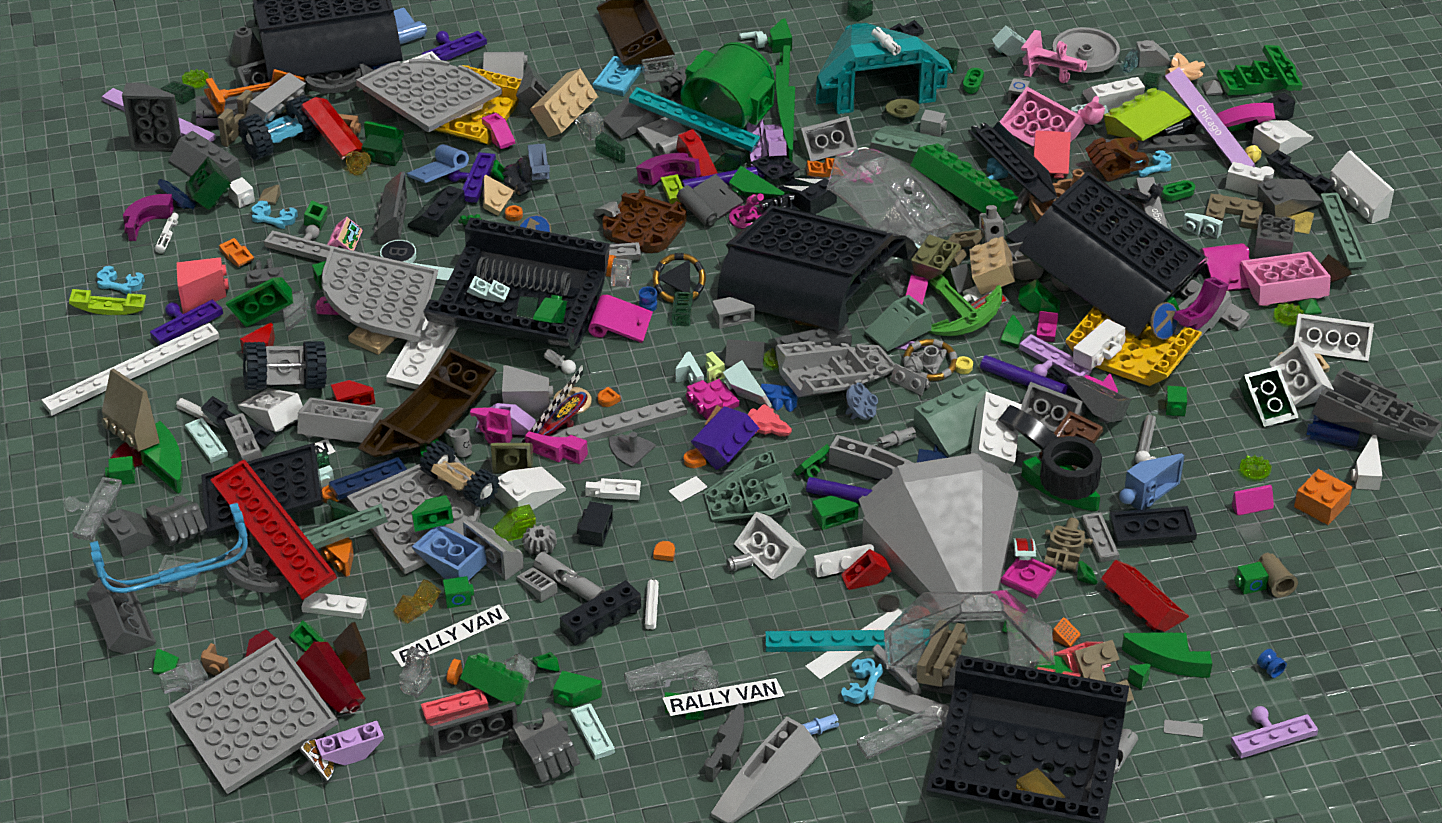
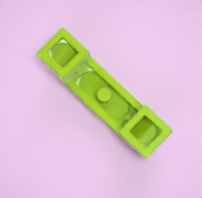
M72 289L69 304L96 314L127 315L144 309L146 295L128 293L126 299L91 296V290Z

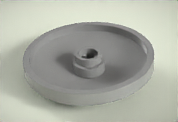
M1087 27L1069 29L1060 33L1053 42V52H1056L1058 42L1062 41L1064 44H1067V56L1087 61L1086 70L1081 71L1084 73L1100 72L1109 69L1119 58L1120 46L1117 40L1099 29Z

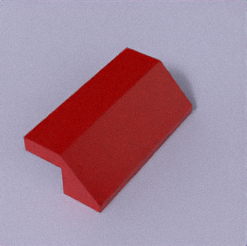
M315 97L301 105L303 112L341 159L349 155L352 159H355L362 155L363 144L327 99Z

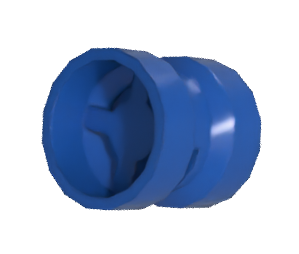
M643 287L639 290V307L650 311L657 309V291L655 288Z
M1272 649L1265 650L1257 659V664L1262 669H1266L1267 674L1272 678L1281 675L1287 666V663L1282 658H1278Z

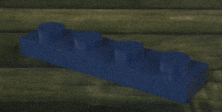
M398 457L330 481L329 489L337 500H341L355 492L407 470V468Z

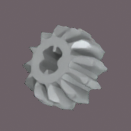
M542 523L540 526L533 524V527L527 528L526 533L523 534L525 551H528L530 555H538L541 552L553 553V549L557 544L555 531L549 525L543 527Z

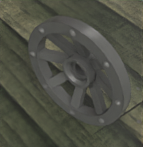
M352 68L340 73L332 71L327 75L325 73L315 74L322 79L306 75L305 82L309 89L319 93L344 92L356 87V79L361 77L360 68ZM349 70L353 71L349 75L345 76Z
M242 547L230 551L224 561L236 556ZM247 547L243 557L246 558L248 567L239 560L232 564L240 570L234 569L232 564L223 567V571L229 580L247 590L271 593L283 590L289 586L284 576H273L281 573L277 567L269 570L266 568L271 559L262 548ZM253 557L262 558L263 561L261 564L254 563Z

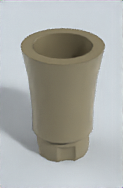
M1265 553L1261 555L1257 562L1262 563L1269 575L1268 584L1272 594L1278 598L1290 595L1297 588V578L1286 569L1274 554Z

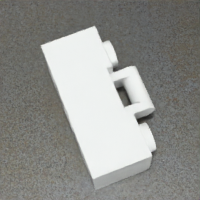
M1109 319L1103 321L1073 348V362L1088 370H1092L1096 365H1101L1104 358L1108 360L1113 358L1122 350V345L1126 340L1125 327Z

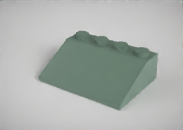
M884 126L875 133L871 141L870 159L913 168L910 165L919 147L938 143L944 146L947 151L951 139Z
M975 378L915 407L913 424L949 458L972 446L977 405L984 394L989 391Z

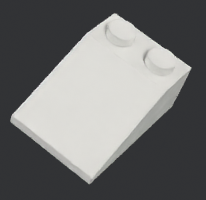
M1269 120L1254 127L1252 144L1258 146L1269 155L1277 149L1287 155L1312 141L1313 137L1289 121Z
M267 388L238 404V407L267 430L279 432L287 424L298 421V412L303 405L298 393Z
M543 467L511 470L498 477L500 481L498 484L500 486L496 489L498 493L495 494V497L520 518L566 491V488Z

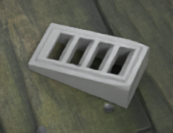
M534 567L517 576V580L540 602L558 593L557 583Z

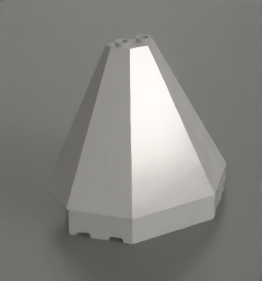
M976 453L897 466L892 470L893 474L886 480L884 478L872 487L870 494L859 499L864 513L862 546L872 544L874 551L886 558L891 571L952 623L993 616L1016 521L1019 492L1014 485L1011 475L1000 471L999 467L991 462L982 460L981 456Z

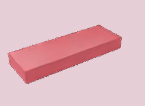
M480 689L421 704L427 724L488 707L484 691Z

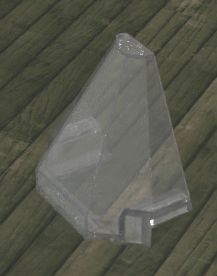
M1007 590L923 592L884 631L887 669H906L914 679H917V664L926 649L925 642L952 621L1006 620L1010 664L1034 668V665H1055L1052 626Z

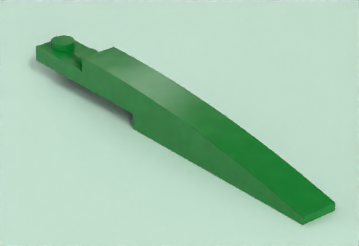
M784 45L783 52H780V64L776 65V108L778 123L783 129V137L786 140V156L793 162L795 86H789L790 46Z

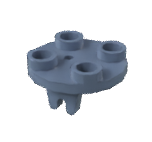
M860 382L850 386L846 394L849 408L845 413H852L851 419L859 417L863 420H869L873 418L876 414V404H878L876 395L871 394Z

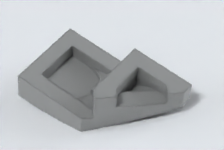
M615 201L608 202L594 210L597 216L605 213L606 216L611 218L621 213Z

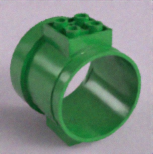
M729 42L721 46L715 54L703 50L685 70L686 81L681 89L683 106L740 129H744L748 123L757 126L773 107L775 80L772 68L757 50L746 44Z

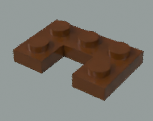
M1069 411L1054 434L1057 437L1077 436L1095 443L1102 434L1103 427ZM1041 450L1040 453H1039V458H1041V459H1042V452H1043L1042 450Z

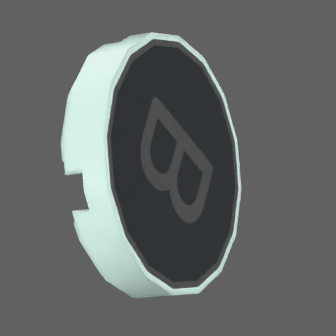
M394 240L383 245L380 250V256L401 262L413 263L416 259V248L409 241Z

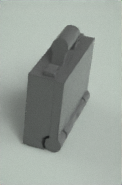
M196 96V126H219L218 117L221 114L217 115L207 96ZM228 97V99H225L224 111L227 108L233 110L235 117L238 114V97Z

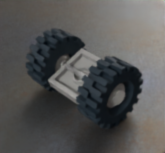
M304 341L302 346L266 347L264 342H244L243 381L245 390H265L266 385H303L305 389L325 388L327 359L326 347L323 341Z

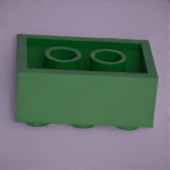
M276 277L227 301L226 306L245 327H248L293 304L291 287L282 277Z

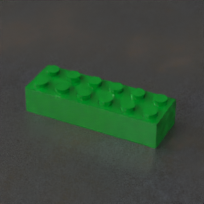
M938 143L919 147L910 165L982 213H986L987 206L994 205L997 207V212L1001 218L1011 215L1018 200V197L1014 195L1012 190L1001 187L998 181L989 179L984 172L975 170L970 163L961 161L956 154L946 151L944 146Z

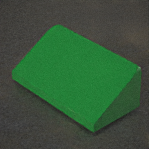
M304 620L289 635L304 651L313 642H327Z

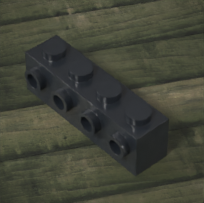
M625 580L559 618L560 632L576 646L593 635L604 631L614 623L621 621L626 616L637 612L641 608V594Z

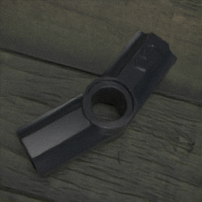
M1192 114L1160 131V136L1193 134L1196 126L1200 125V123Z

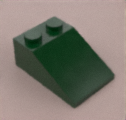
M209 156L186 182L192 198L208 210L211 207H215L220 200V196L223 193H227L231 187L230 179Z
M1280 366L1245 374L1238 382L1244 400L1262 428L1299 418Z

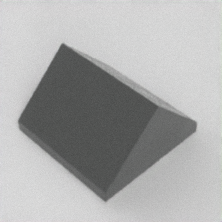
M727 339L725 368L729 369L742 360L748 370L762 371L766 343Z

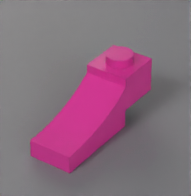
M529 431L525 435V442L533 444V453L556 462H560L565 458L581 464L588 455L587 441L571 434L569 437H552Z

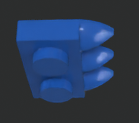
M761 383V388L770 403H772L774 410L781 409L783 404H785L788 412L796 408L798 396L790 386Z

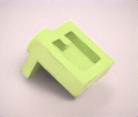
M713 351L707 353L705 363L707 382L710 383L717 379H724L725 364Z

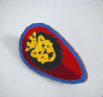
M578 392L568 397L551 414L537 434L548 436L562 425L573 427L574 422L570 418L585 405L588 397L585 392Z

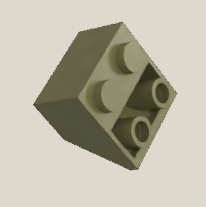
M929 234L911 259L914 274L927 279L943 274L960 250L961 245Z

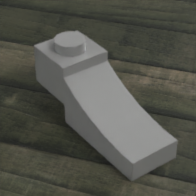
M241 413L225 419L226 426L237 448L240 459H245L248 462L262 458L260 448L244 414Z

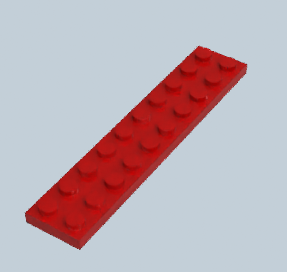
M245 459L210 479L213 486L229 506L238 502L245 527L301 600L337 579L334 571Z

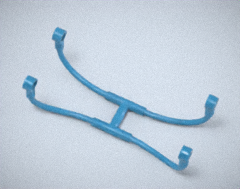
M238 502L230 504L234 523L239 532L238 542L230 551L240 548L241 545L242 549L233 558L212 564L225 559L226 555L230 552L228 551L209 560L174 567L158 572L155 575L133 580H116L105 572L98 541L90 543L91 555L97 575L103 586L111 592L128 593L158 584L163 585L198 575V573L224 567L238 561L243 557L248 546V534ZM106 578L126 585L143 584L127 588H116L111 586Z

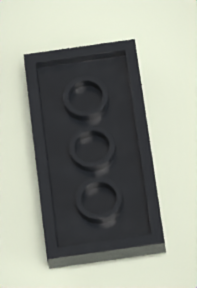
M1188 506L1109 513V520L1117 547L1190 541L1197 538Z

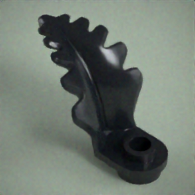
M520 158L516 163L507 165L503 169L505 172L502 173L503 176L507 177L504 179V183L515 188L514 192L518 196L531 191L530 187L533 186L530 181L531 167L526 166L527 160H524V158Z
M1160 183L1157 185L1153 184L1148 190L1149 195L1143 194L1135 188H1121L1120 191L1116 192L1126 199L1147 204L1152 198L1156 200L1164 188L1161 187Z

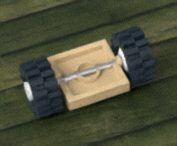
M442 441L431 443V447L428 446L426 448L427 451L423 452L424 457H421L420 461L422 462L419 463L420 469L434 479H440L452 484V488L462 491L465 489L463 491L464 498L479 508L485 507L486 503H491L490 499L495 498L494 494L498 493L496 489L499 488L500 485L498 483L500 481L497 476L486 469L473 472L459 462H453L456 458L454 456L456 454L454 449Z

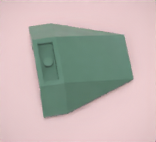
M773 450L753 457L704 491L713 522L753 517L756 512L771 515L792 507L788 489Z

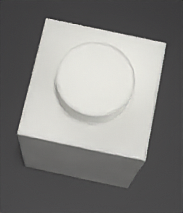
M241 177L231 182L228 195L239 208L255 202L253 187Z

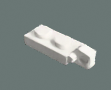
M601 478V481L586 482L585 495L597 498L639 500L641 481Z

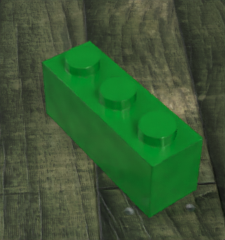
M483 653L468 656L460 677L461 680L502 702L512 701L516 705L522 703L529 684V680L523 678V674L506 669V665L489 660L490 657Z

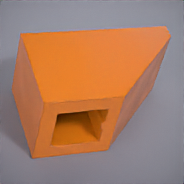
M347 537L321 547L320 553L323 559L329 561L336 571L348 577L354 555L352 540Z

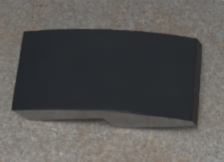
M915 20L904 26L898 23L890 28V30L916 37L924 33L923 27Z

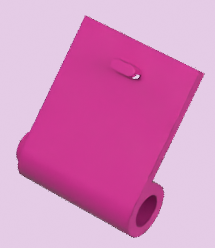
M1244 243L1200 249V252L1208 257L1206 266L1210 278L1215 277L1228 284L1227 291L1250 289L1241 266V261L1250 260L1249 248Z
M601 295L596 304L588 330L594 337H603L607 330L643 343L653 311L611 295Z

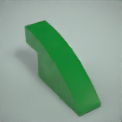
M159 421L155 423L160 443L141 450L142 463L179 494L182 491L183 485L181 453L172 433Z
M1035 456L1022 462L1021 476L1042 493L1077 508L1090 511L1099 510L1100 495L1096 491L1088 497L1079 500L1058 498L1046 491L1041 484V461ZM1072 465L1059 466L1066 470L1076 471Z
M1123 633L1122 650L1145 664L1149 663L1152 667L1166 672L1190 677L1210 678L1212 669L1210 651H1189L1186 633Z

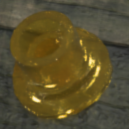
M352 151L348 153L346 158L347 168L354 175L364 173L367 166L371 163V158L366 152Z

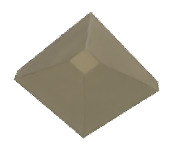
M280 185L264 189L258 201H267L268 204L275 205L281 194Z

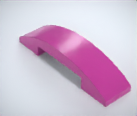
M1273 103L1245 104L1216 114L1226 127L1256 119L1258 123L1276 119Z

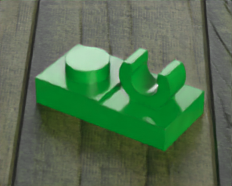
M828 444L800 464L794 470V473L799 476L804 472L807 480L809 477H814L810 471L817 475L820 469L814 464L818 463L820 465L828 459L827 454L830 450Z

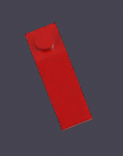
M693 129L678 135L676 149L679 153H687L690 158L699 159L701 171L699 177L718 173L703 141Z

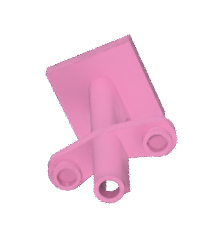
M1034 30L1021 47V51H1026L1023 65H1028V69L1024 73V76L1031 77L1040 64L1060 68L1059 81L1064 84L1070 79V73L1067 70L1081 72L1087 68V61L1066 55L1067 44H1064L1062 41L1058 42L1056 52L1043 49L1041 31Z

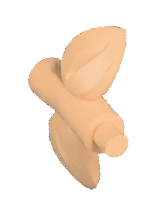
M1177 52L1171 60V68L1166 69L1165 74L1167 75L1180 67L1187 78L1192 81L1203 75L1200 69L1205 68V63L1203 61L1189 63L1182 54Z

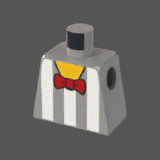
M994 205L987 206L986 213H981L979 217V230H982L985 235L980 240L982 244L989 242L993 238L1004 237L1003 220L997 212V207Z

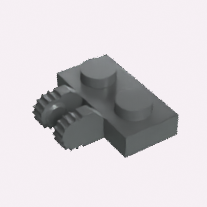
M271 258L267 259V269H261L262 264L259 259L256 260L257 269L246 271L248 288H254L272 278L282 277L284 279L283 267H272Z

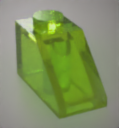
M530 504L510 509L493 527L494 532L508 542L523 538L527 528H532L533 524L536 526V517Z

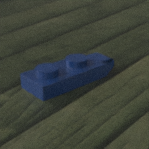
M158 180L159 187L167 194H172L173 200L177 201L176 204L179 207L194 209L197 203L169 181Z

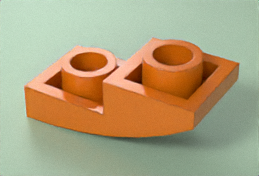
M826 158L824 163L807 161V175L832 177L844 174L843 160Z

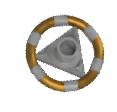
M937 339L916 341L906 349L903 356L904 365L910 356H918L924 370L927 372L920 371L919 375L928 378L929 381L945 379L952 375L956 369L957 354L955 350L944 341ZM922 346H927L922 352H913ZM948 353L950 356L951 364L947 369L938 373V370L946 354Z

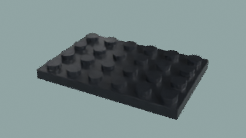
M315 443L247 462L288 515L324 505ZM230 467L201 475L204 515L207 525L206 533L208 537L236 530L230 506L210 480Z

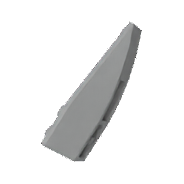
M840 435L835 437L829 450V464L880 480L883 478L886 480L893 474L892 470L897 466L913 463L878 446Z
M786 717L745 763L712 810L711 816L723 823H734L795 782L822 753V749L806 727Z

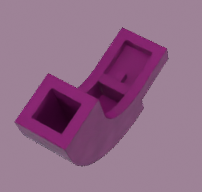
M670 153L656 156L636 167L639 183L654 185L661 180V177L678 174L696 178L701 175L699 159L690 158L687 153Z
M156 194L141 198L125 210L123 220L125 234H128L129 241L137 240L139 230L144 223L154 219H168L171 217L174 210L172 194Z
M1215 277L1205 279L1196 300L1188 308L1176 311L1173 319L1179 321L1180 325L1194 330L1201 328L1213 317L1220 307L1229 285Z

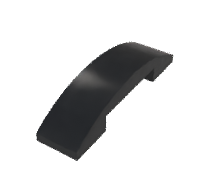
M1278 149L1267 157L1269 164L1284 179L1305 180L1315 193H1324L1334 185L1333 181L1321 174L1315 178L1291 164L1292 157Z
M212 396L201 407V411L216 426L231 436L225 419L233 417L235 414L228 411L227 404ZM249 424L259 448L264 449L276 436V434L261 425L256 428Z
M1009 405L998 419L1010 430L1014 431L1016 429L1042 451L1050 441L1058 438L1037 419L1013 405Z

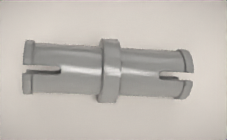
M913 427L901 431H892L889 435L877 438V442L881 441V443H878V447L884 449L892 445H901L904 441L915 439L916 434L912 435V433L916 431Z

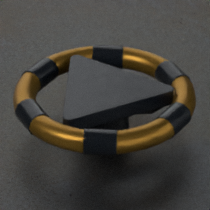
M675 253L666 256L657 264L653 272V285L658 295L664 300L675 304H684L700 295L706 281L705 270L700 261L685 253ZM685 260L684 263L660 276L663 268L669 262ZM690 263L694 265L699 273V282L692 293H690ZM660 281L687 294V296H671L667 294L662 288Z

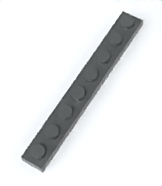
M1208 133L1155 136L1149 137L1144 141L1137 140L1139 145L1136 152L1148 154L1159 150L1181 152L1215 150L1219 148ZM1105 139V140H1106V142H1110V141H1112L1113 139Z

